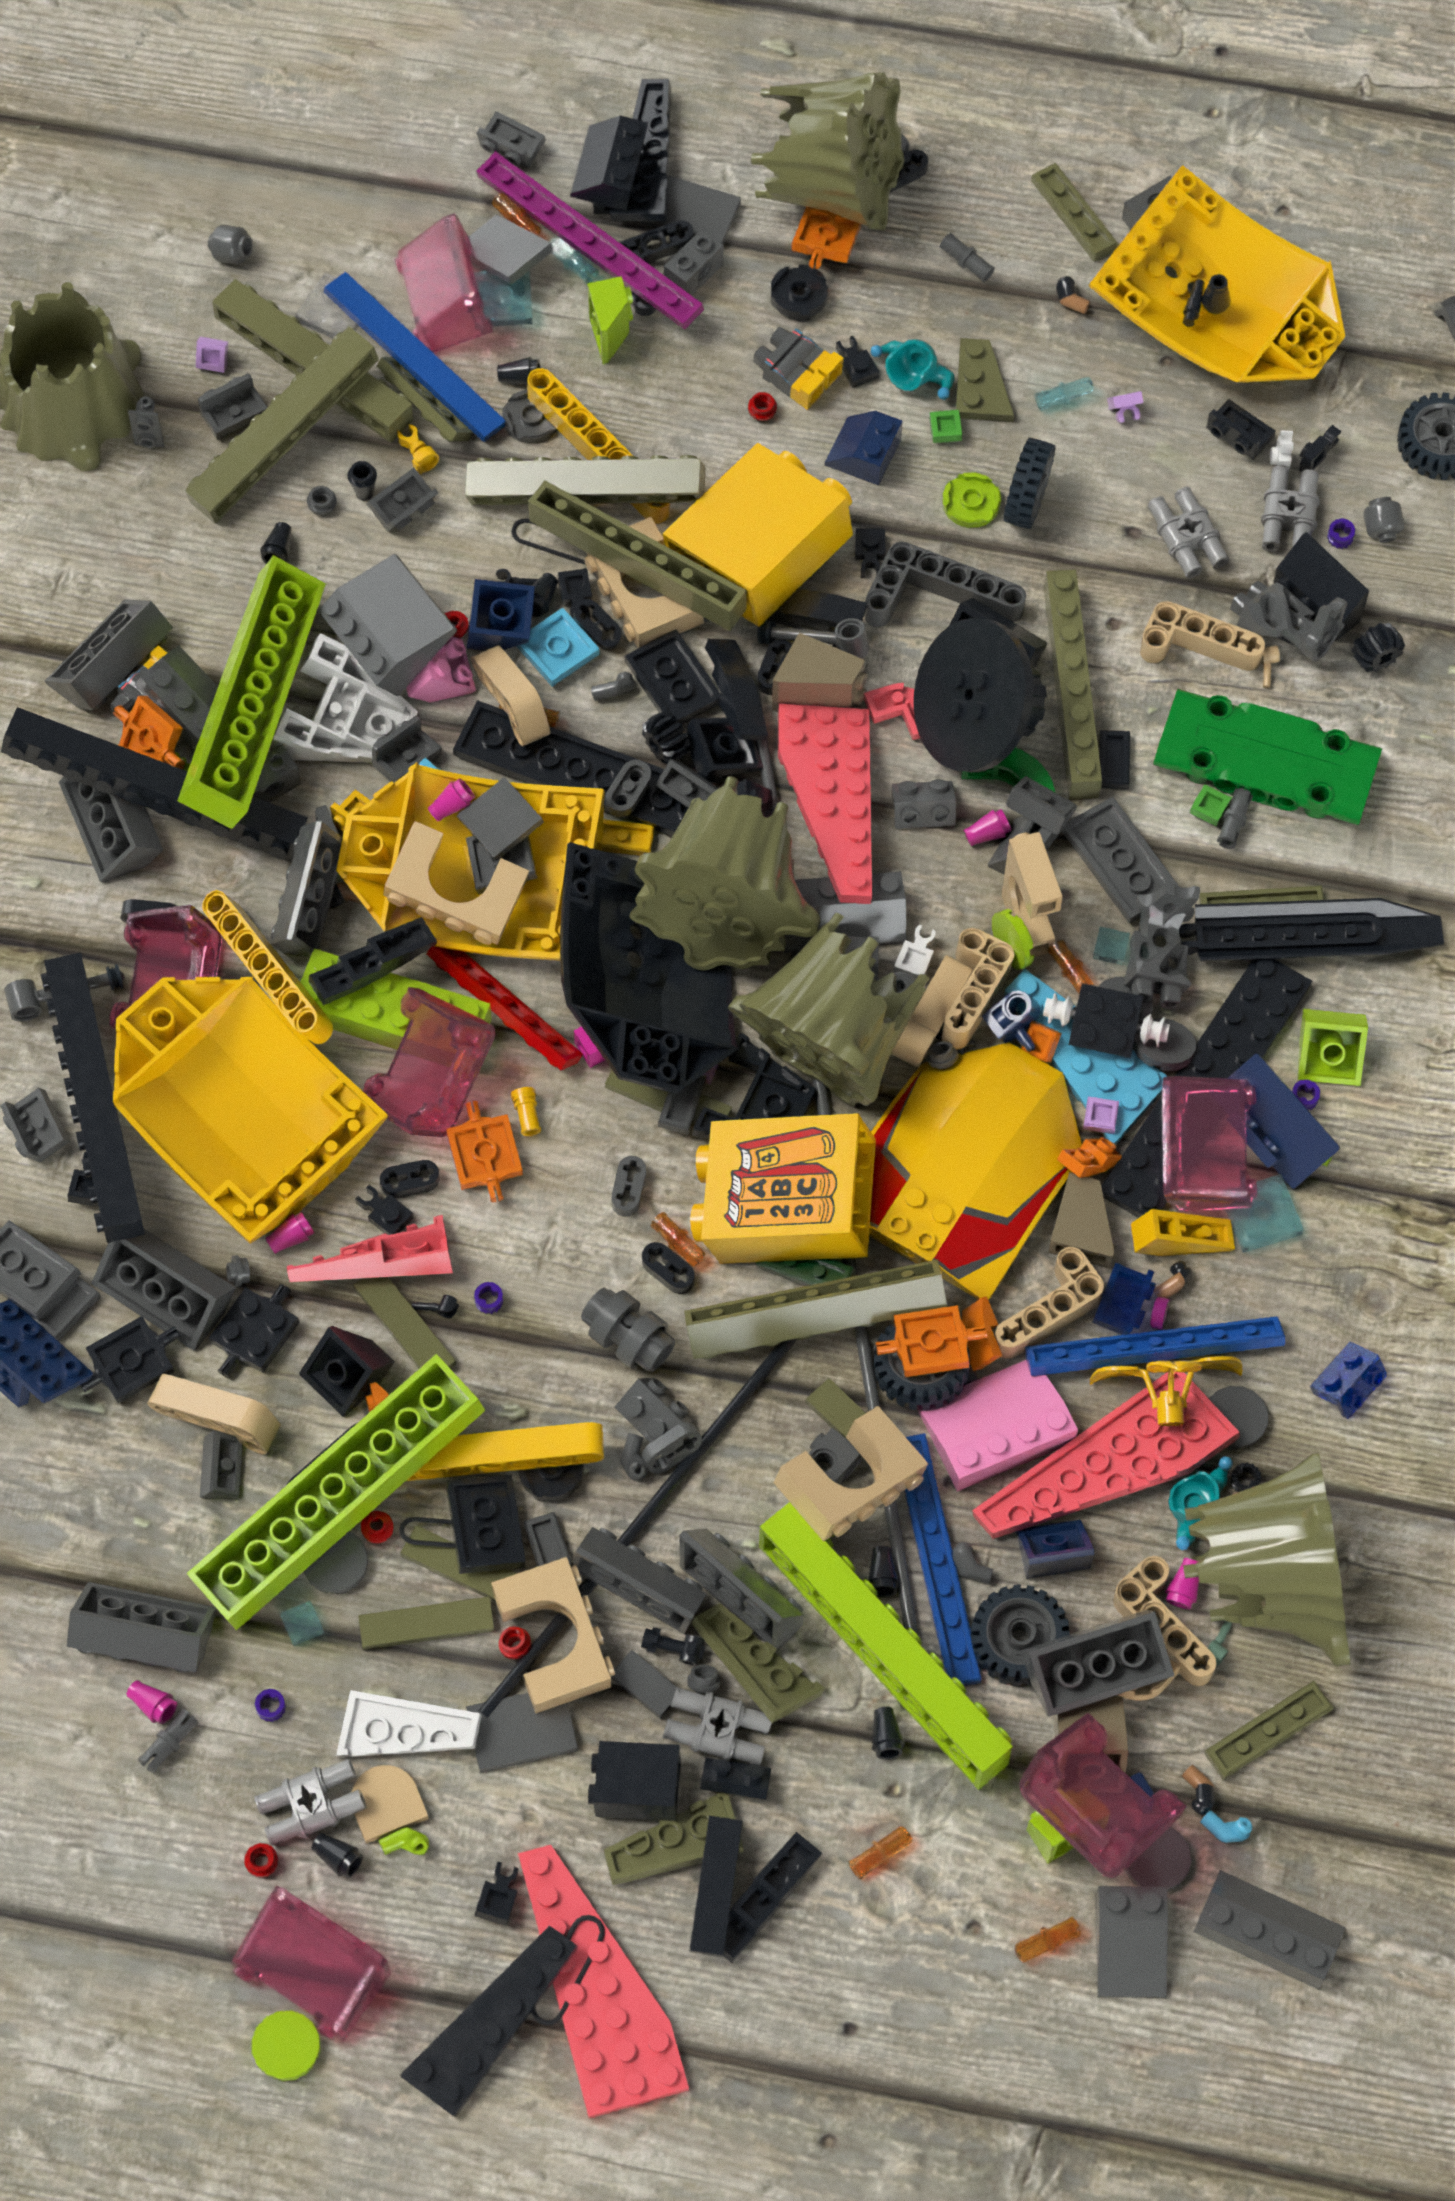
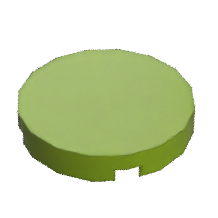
M976 472L962 473L957 475L956 479L950 480L946 484L942 494L943 510L947 517L956 525L966 528H979L989 524L998 515L1001 507V493L998 486L996 488L992 480L986 475Z
M1004 909L995 913L992 917L993 936L1011 945L1015 954L1012 967L1016 970H1021L1030 966L1034 961V955L1030 956V950L1033 949V941L1023 920L1017 915L1013 917L1011 915L1012 910Z
M292 2010L277 2011L265 2017L256 2027L251 2040L252 2055L258 2068L267 2076L279 2081L296 2080L306 2075L313 2068L312 2066L316 2063L320 2054V2036L314 2023L304 2014Z

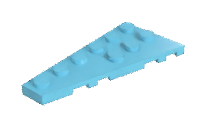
M1024 969L1005 989L1004 995L1006 996L1008 993L1018 990L1025 992L1035 999L1040 1006V1015L1037 1022L1062 1033L1052 1058V1064L1055 1069L1063 1073L1067 1086L1076 1099L1081 1101L1085 1109L1088 1096L1119 1101L1115 1133H1103L1106 1139L1116 1145L1169 1086L1171 1078L1154 1065L1151 1067L1137 1057L1134 1050H1132L1131 1058L1069 1045L1074 1020L1070 1018V1021L1062 1027L1060 1020L1053 1019L1048 1024V1017L1043 1016L1047 998L1052 999L1054 993H1056L1059 1001H1065L1066 999L1028 970ZM1022 1002L1017 1006L1016 1012L1018 1015L1025 1012L1026 1002Z

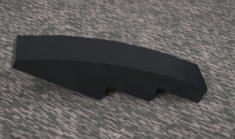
M797 589L767 620L800 629L801 625L804 624L829 631L831 626L836 627L838 623L845 619L855 618L863 621L867 602L828 593Z
M708 638L705 650L715 665L712 678L722 693L718 704L739 740H767L768 732L757 689L735 639Z
M420 917L368 938L366 946L339 956L337 964L310 974L308 982L324 1006L373 983L405 965L436 945L437 940L423 917Z
M796 1832L754 1878L752 1885L730 1908L723 1956L731 1963L756 1937L822 1856V1852Z

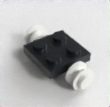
M1085 983L1081 984L1077 1007L1073 1008L1070 996L1065 1001H1059L1056 993H1054L1052 999H1046L1043 1016L1048 1017V1024L1053 1019H1058L1061 1022V1026L1064 1027L1070 1021V1018L1074 1020L1069 1045L1131 1058L1136 1033H1140V1038L1144 1045L1151 1039L1156 1041V1045L1159 1048L1160 1042H1167L1170 1024L1165 1023V1017L1160 1022L1153 1021L1152 1014H1149L1144 1018L1143 1023L1139 1021L1144 996Z

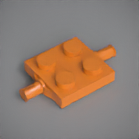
M806 207L793 238L791 251L812 255L809 266L811 268L815 266V269L821 267L823 258L847 263L861 224L826 210Z
M138 696L130 712L122 705H118L114 709L116 712H113V715L123 723L119 746L174 767L184 768L182 765H185V762L174 751L183 728L148 696Z
M472 1101L474 1112L471 1102H467L465 1107L469 1120L462 1125L446 1129L461 1190L476 1186H487L490 1201L496 1202L494 1190L496 1191L498 1201L504 1199L501 1191L500 1182L523 1175L508 1114L493 1118L482 1117L478 1101Z
M958 1305L894 1315L895 1340L876 1342V1350L878 1356L897 1352L898 1357L902 1361L905 1377L969 1368L968 1341L987 1339L985 1325L966 1329L960 1319Z

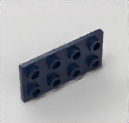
M1260 1054L1253 1055L1211 1092L1213 1099L1229 1116L1226 1121L1267 1168L1273 1166L1291 1188H1296L1340 1150L1339 1144Z
M10 1300L0 1303V1392L18 1408L29 1403L30 1392L42 1403H46L92 1379L93 1372L24 1310Z

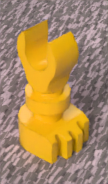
M408 424L412 435L405 437L398 430V440L401 446L410 449V453L414 458L412 460L413 467L421 475L430 471L438 464L439 455L431 446H427L424 441H420L417 428L414 425Z

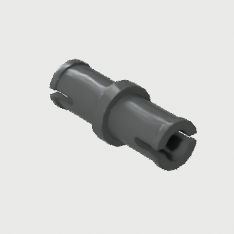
M952 233L947 234L941 241L939 247L955 258L961 268L966 267L980 278L982 282L987 281L994 273V266H991L977 255L975 248L972 246L967 247Z
M1237 788L1234 790L1229 809L1223 814L1224 824L1217 839V843L1223 848H1235L1240 830L1246 825L1248 819L1246 813L1253 798V795L1247 789Z
M182 1709L165 1730H160L156 1734L157 1739L138 1758L139 1763L144 1767L154 1757L146 1769L154 1774L156 1769L172 1752L176 1753L180 1749L179 1743L197 1726L198 1721L193 1715L182 1725L190 1714L187 1710Z

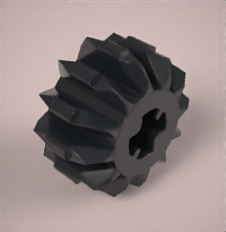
M1378 623L1373 628L1369 627L1366 632H1361V637L1353 642L1352 652L1358 664L1366 672H1378L1381 668H1387L1391 663H1396V658L1403 654L1405 643L1401 634L1391 623Z
M664 711L657 715L655 714L642 724V735L646 739L645 743L649 746L650 752H653L656 759L661 760L662 763L667 765L671 759L679 761L685 757V754L690 752V740L687 737V732L683 729L682 724L677 721V718L669 712Z

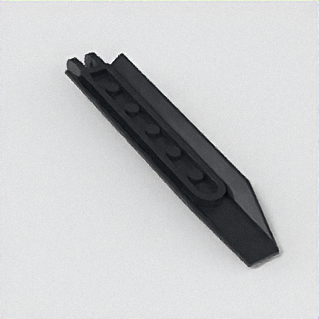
M1382 898L1195 904V923L1181 924L1179 928L1180 938L1196 936V941H1182L1181 944L1188 946V955L1197 952L1200 962L1388 955L1444 945L1441 916Z

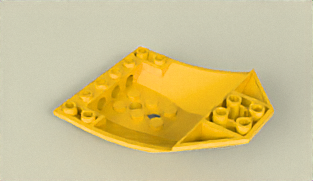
M1184 165L1178 169L1088 285L1133 323L1167 347L1205 370L1237 383L1314 379L1346 337L1331 260L1327 262L1260 225L1226 201ZM1165 267H1172L1177 273V278L1168 276ZM1216 274L1225 276L1228 281L1231 298L1230 306L1220 314H1212L1205 309L1201 302L1199 318L1195 320L1192 327L1185 326L1183 324V311L1190 296L1188 284L1195 283L1196 280L1201 279L1205 282V292L1212 276Z

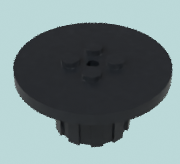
M968 618L958 621L947 627L935 638L922 659L914 688L915 722L919 736L927 751L936 761L949 769L963 772H980L998 765L1014 750L1022 736L1028 737L1036 730L1039 720L1042 721L1046 711L1044 703L1045 698H1047L1046 685H1043L1041 682V674L1035 668H1031L1030 660L1023 644L1008 627L999 622L981 618Z

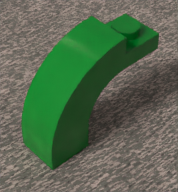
M1016 747L1002 762L988 770L980 772L961 771V779L1000 780L1012 787L1027 776L1055 792L1052 779L1044 766L1032 755Z

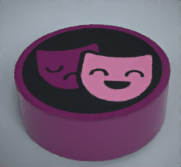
M1156 1298L1151 1314V1328L1164 1330L1169 1313L1170 1299Z

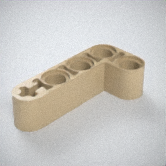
M1164 601L1157 604L1143 633L1140 654L1148 663H1160L1167 656L1171 644H1175L1236 668L1252 671L1261 664L1265 642L1260 635L1176 603ZM1160 619H1168L1171 622H1163ZM1190 629H1194V630H1197V631H1199V632L1194 633V632H1191V631H1189V630H1190ZM1217 640H1224L1227 643H1220ZM1149 643H1157L1160 646H1152Z
M497 645L472 656L471 663L477 677L508 714L513 732L519 744L523 747L550 735L549 724L537 690L506 652Z
M967 928L960 933L955 953L956 960L974 970L946 1015L941 1035L942 1041L950 1042L956 1049L964 1048L969 1043L983 1019L982 1015L989 1010L1009 977L1015 955L1011 945L976 928Z
M946 954L891 1054L917 1069L920 1067L928 1053V1049L932 1046L936 1035L940 1032L948 1011L974 969Z
M1066 1247L1059 1252L1055 1265V1276L1061 1287L997 1326L995 1339L1001 1350L1002 1358L1012 1359L1025 1352V1347L1038 1344L1092 1311L1100 1304L1104 1282L1080 1249ZM1066 1262H1072L1078 1268L1075 1270H1068L1065 1267H1063L1062 1264ZM1084 1287H1090L1093 1290H1095L1096 1293L1093 1295H1086L1081 1291V1289ZM1063 1303L1069 1307V1310L1065 1312L1059 1311L1054 1305ZM1036 1319L1039 1320L1043 1324V1326L1039 1328H1034L1028 1324V1321Z
M167 1374L161 1375L147 1403L151 1409L162 1415L233 1435L244 1447L263 1455L267 1454L281 1426L271 1411L254 1399Z
M1149 1556L1118 1583L1113 1599L1114 1607L1123 1617L1144 1610L1155 1611L1156 1616L1161 1620L1159 1626L1169 1659L1180 1665L1179 1674L1187 1682L1194 1686H1204L1209 1683L1216 1667L1215 1656L1156 1597L1166 1585L1169 1566L1161 1557ZM1155 1570L1160 1574L1161 1578L1159 1580H1150L1146 1577L1145 1572ZM1131 1591L1136 1594L1138 1599L1133 1602L1126 1601L1121 1596V1593ZM1178 1638L1184 1643V1647L1175 1649L1169 1645L1168 1640ZM1201 1664H1204L1206 1666L1205 1670L1202 1668L1198 1670L1194 1669V1665L1200 1666Z

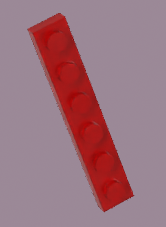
M436 946L428 950L426 955L435 962L438 968L450 974L460 987L468 990L477 999L490 1003L491 1011L502 1019L504 1025L516 1031L530 1047L537 1049L545 1056L552 1066L564 1070L578 1064L583 1053L463 951Z

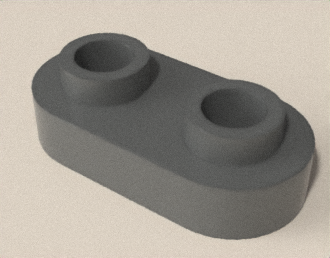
M631 760L621 768L606 793V807L611 814L622 817L631 814L635 810L651 783V769L645 762ZM639 777L641 780L634 782L631 778ZM623 800L626 804L618 805L616 802Z

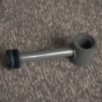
M855 618L845 619L838 623L835 632L776 627L775 621L769 620L765 621L757 630L759 644L765 643L770 645L775 639L795 641L800 632L823 643L835 644L840 650L861 659L870 650L864 623Z
M118 964L115 965V968L112 967V969H109V966L106 967L107 973L87 978L89 990L109 985L111 991L115 990L114 987L118 989V986L121 989L124 988L123 980L125 978L123 972L119 970ZM30 979L13 981L4 988L11 1018L18 1022L29 1021L38 1017L42 1013L40 1002L52 999L51 991L37 990L35 982Z

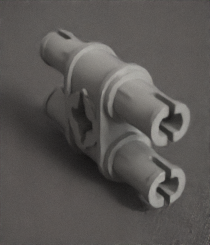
M1283 466L1272 468L1270 487L1264 494V514L1261 516V523L1264 526L1262 542L1264 550L1269 552L1279 550L1282 529L1294 531L1292 547L1302 534L1307 532L1311 536L1312 532L1316 529V512L1320 504V499L1317 495L1318 472L1314 470L1302 471L1298 492L1287 490L1288 468Z
M1190 487L1179 489L1174 496L1184 514L1173 516L1163 496L1153 498L1148 503V508L1158 524L1157 534L1162 536L1169 549L1168 554L1172 558L1177 559L1187 579L1194 578L1202 572V566L1193 552L1197 549L1204 550L1214 569H1219L1228 563L1229 557L1219 541L1220 532L1214 528L1208 517V510L1199 505Z
M676 1687L671 1707L699 1714L701 1723L695 1727L668 1719L662 1738L691 1746L690 1750H693L695 1753L700 1751L721 1757L723 1760L729 1761L730 1758L760 1765L765 1746L737 1739V1735L734 1732L740 1726L768 1734L771 1721L763 1712L745 1707V1703H742L741 1700L735 1702L715 1696L713 1692H706L705 1695ZM720 1716L722 1730L715 1737V1725L713 1724Z
M346 1759L324 1769L313 1767L312 1771L290 1780L286 1778L282 1782V1786L254 1797L257 1808L262 1815L290 1805L293 1809L292 1817L265 1827V1833L270 1845L275 1846L297 1836L308 1838L309 1834L331 1825L333 1827L337 1826L341 1818L367 1809L365 1799L359 1789L334 1800L329 1798L328 1795L329 1788L357 1777L351 1760ZM309 1794L315 1798L312 1801V1811L306 1807L309 1804Z

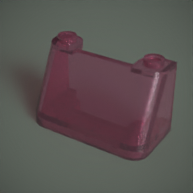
M456 213L442 217L399 249L398 257L394 258L399 273L404 276L416 325V328L412 329L413 335L433 353L493 332L491 321L483 312L484 302L478 291L469 256L472 249L471 242Z
M189 904L128 913L124 937L129 945L137 951L129 1002L123 1001L114 1004L109 1016V1025L116 1030V1018L163 977H175L176 980H195V977H217L222 937L213 923L194 906Z
M408 987L406 994L401 1000V1013L403 1016L411 1019L388 1072L377 1073L369 1077L364 1084L363 1092L388 1114L387 1119L410 1135L444 1137L447 1135L446 1129L455 1127L494 1040L495 1028L485 1020L419 988Z
M1186 1076L1163 1078V1189L1166 1201L1176 1211L1252 1207V1198L1257 1197V1183L1255 1178L1251 1179L1247 1171L1246 1111H1249L1250 1106L1255 1104L1256 1092L1254 1085H1251L1248 1080Z
M1087 1713L1037 1751L1020 1779L1019 1788L1025 1800L1101 1874L1108 1878H1116L1181 1817L1187 1806L1168 1790H1158L1151 1797L1146 1794L1103 1752L1108 1742L1106 1730L1103 1725Z
M276 1886L267 1898L231 1961L234 1967L232 1972L246 1983H249L251 1980L262 1981L312 2015L319 2024L316 2029L330 2040H333L336 2036L343 2042L391 1975L389 1963L384 1956L280 1886Z

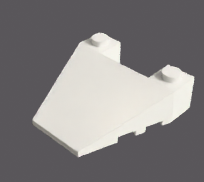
M320 633L311 645L300 671L327 684L312 720L292 710H285L279 719L270 748L274 750L283 745L294 760L372 763V747L379 738L386 737L395 731L402 722L409 721L416 716L418 711L401 695L396 696L376 686L344 644Z

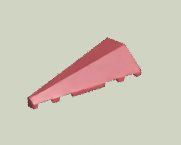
M443 1215L433 1217V1224L418 1228L416 1224L406 1226V1232L391 1235L385 1233L340 1248V1255L325 1260L322 1255L313 1257V1263L299 1266L289 1265L287 1266L289 1282L453 1273Z

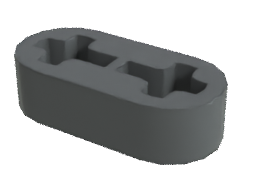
M637 1156L625 1157L618 1165L611 1201L613 1210L620 1216L634 1215L640 1207L646 1181V1165ZM631 1166H635L638 1173H635L633 1181L629 1182L627 1171L630 1170ZM625 1190L630 1191V1201L632 1202H628L627 1206H622L619 1199H623Z
M680 1423L647 1445L642 1452V1459L652 1473H663L694 1453L700 1447L702 1437L692 1423Z

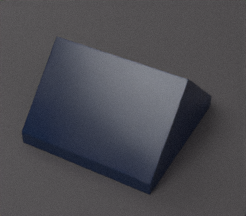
M1081 1520L1025 1528L1017 1531L1026 1579L1091 1569L1094 1548Z

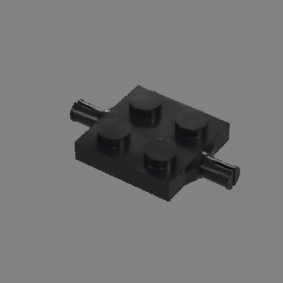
M280 1283L271 1298L260 1296L245 1287L210 1335L209 1340L211 1344L224 1350L228 1355L227 1359L218 1369L222 1376L230 1378L238 1364L249 1365L264 1373L300 1323L297 1316L286 1311L281 1306L289 1293H291V1290L286 1285L284 1287V1284Z
M140 1316L87 1346L86 1351L93 1361L95 1372H93L91 1380L80 1385L83 1391L86 1392L102 1383L110 1390L119 1404L159 1381L162 1374L170 1375L175 1372L166 1356L165 1346L181 1338L178 1330L173 1326L164 1333L157 1335V1333L149 1328L143 1316Z

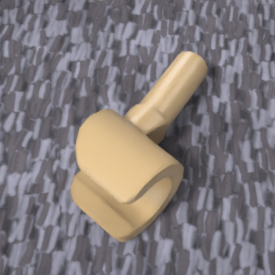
M1276 645L1264 648L1261 661L1264 669L1263 688L1271 687V664L1280 662L1279 649Z

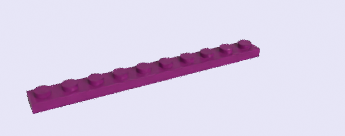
M494 152L476 170L478 178L612 277L622 276L624 286L630 287L631 291L684 330L704 311L701 302L497 152Z

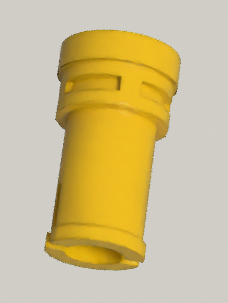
M522 1087L515 1089L510 1095L514 1109L518 1112L521 1134L523 1136H533L540 1133L541 1127L539 1126L536 1112L535 1088Z

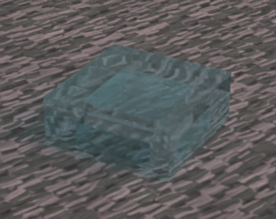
M1100 927L1093 959L1123 965L1130 933Z
M311 1601L280 1613L293 1646L324 1633Z

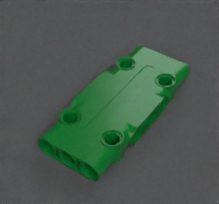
M1177 689L1153 765L1178 773L1184 772L1187 778L1195 784H1204L1211 780L1216 789L1233 795L1235 789L1244 788V790L1247 789L1253 795L1251 801L1286 811H1294L1298 807H1303L1304 812L1312 818L1319 819L1330 815L1334 819L1359 826L1383 748L1349 739V736L1342 730L1322 731V727L1316 722L1252 703H1241L1236 706L1223 695H1215L1209 698ZM1218 712L1223 716H1215L1212 713ZM1334 746L1339 748L1340 750H1332L1329 747ZM1195 763H1203L1206 767H1199ZM1314 797H1319V798L1323 799L1324 801H1323V802H1318V801L1314 800L1313 798H1314Z

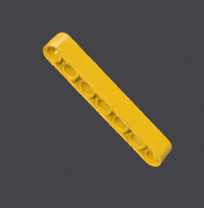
M538 368L529 373L527 378V396L529 401L536 406L538 411L540 410L543 413V416L587 460H592L595 456L608 457L610 460H620L623 456H633L550 371ZM537 386H543V387H545V388L539 389V388H536V387H537ZM561 405V406H564V407H563V408H557V407H555V406ZM575 425H583L584 427L578 428ZM600 444V445H603V446H602V447H595V446H593V445ZM630 503L645 519L651 517L655 524L665 522L670 514V503H659L662 506L657 507L651 505L653 503Z
M215 890L207 894L202 903L204 913L292 1027L314 1044H323L328 1041L333 1033L332 1022L244 909L222 891Z
M595 1422L457 1435L407 1481L599 1462L604 1459L603 1425Z

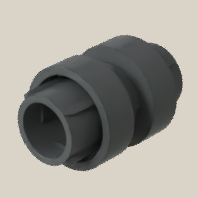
M601 1288L588 1301L581 1314L582 1321L590 1326L589 1337L604 1348L616 1344L618 1346L616 1357L631 1369L641 1366L645 1370L656 1371L666 1361L675 1346V1339L666 1333L668 1323L652 1311L645 1313L643 1316L640 1315L638 1311L641 1303L625 1290L614 1293L611 1289Z

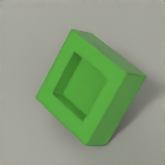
M959 410L930 412L929 421L933 443L962 441L963 434Z
M1204 784L1191 806L1190 814L1217 827L1224 812L1230 805L1232 797Z

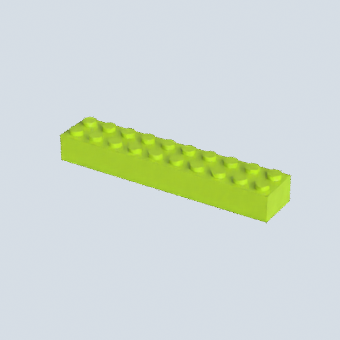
M274 555L257 576L177 800L231 829L248 812L326 583Z
M435 1354L186 1574L237 1631L484 1413V1407L447 1364Z
M790 1502L787 1503L760 1526L759 1548L970 1782L980 1790L1008 1766L1013 1747L1010 1744L1012 1743L1010 1736L1003 1728H995L988 1720L989 1714L979 1702L973 1704L965 1695L967 1691L964 1685L956 1677L951 1679L943 1671L944 1665L934 1653L928 1654L922 1648V1641L916 1632L911 1628L906 1630L898 1621L900 1617L895 1609L888 1603L886 1605L881 1603L876 1597L878 1593L873 1585L866 1579L861 1581L854 1573L856 1569L852 1562L844 1555L840 1557L832 1549L834 1545L830 1538L823 1542Z

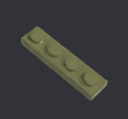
M381 357L376 366L384 373V378L389 383L395 385L421 411V415L425 420L433 423L440 430V435L450 442L468 441L473 432L393 357Z

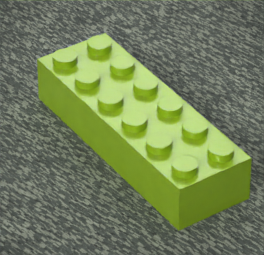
M314 948L300 982L333 1024V1030L471 1073L492 1020L490 1003L398 974L389 973L373 983L323 1006L308 982L309 975L337 964L339 956Z

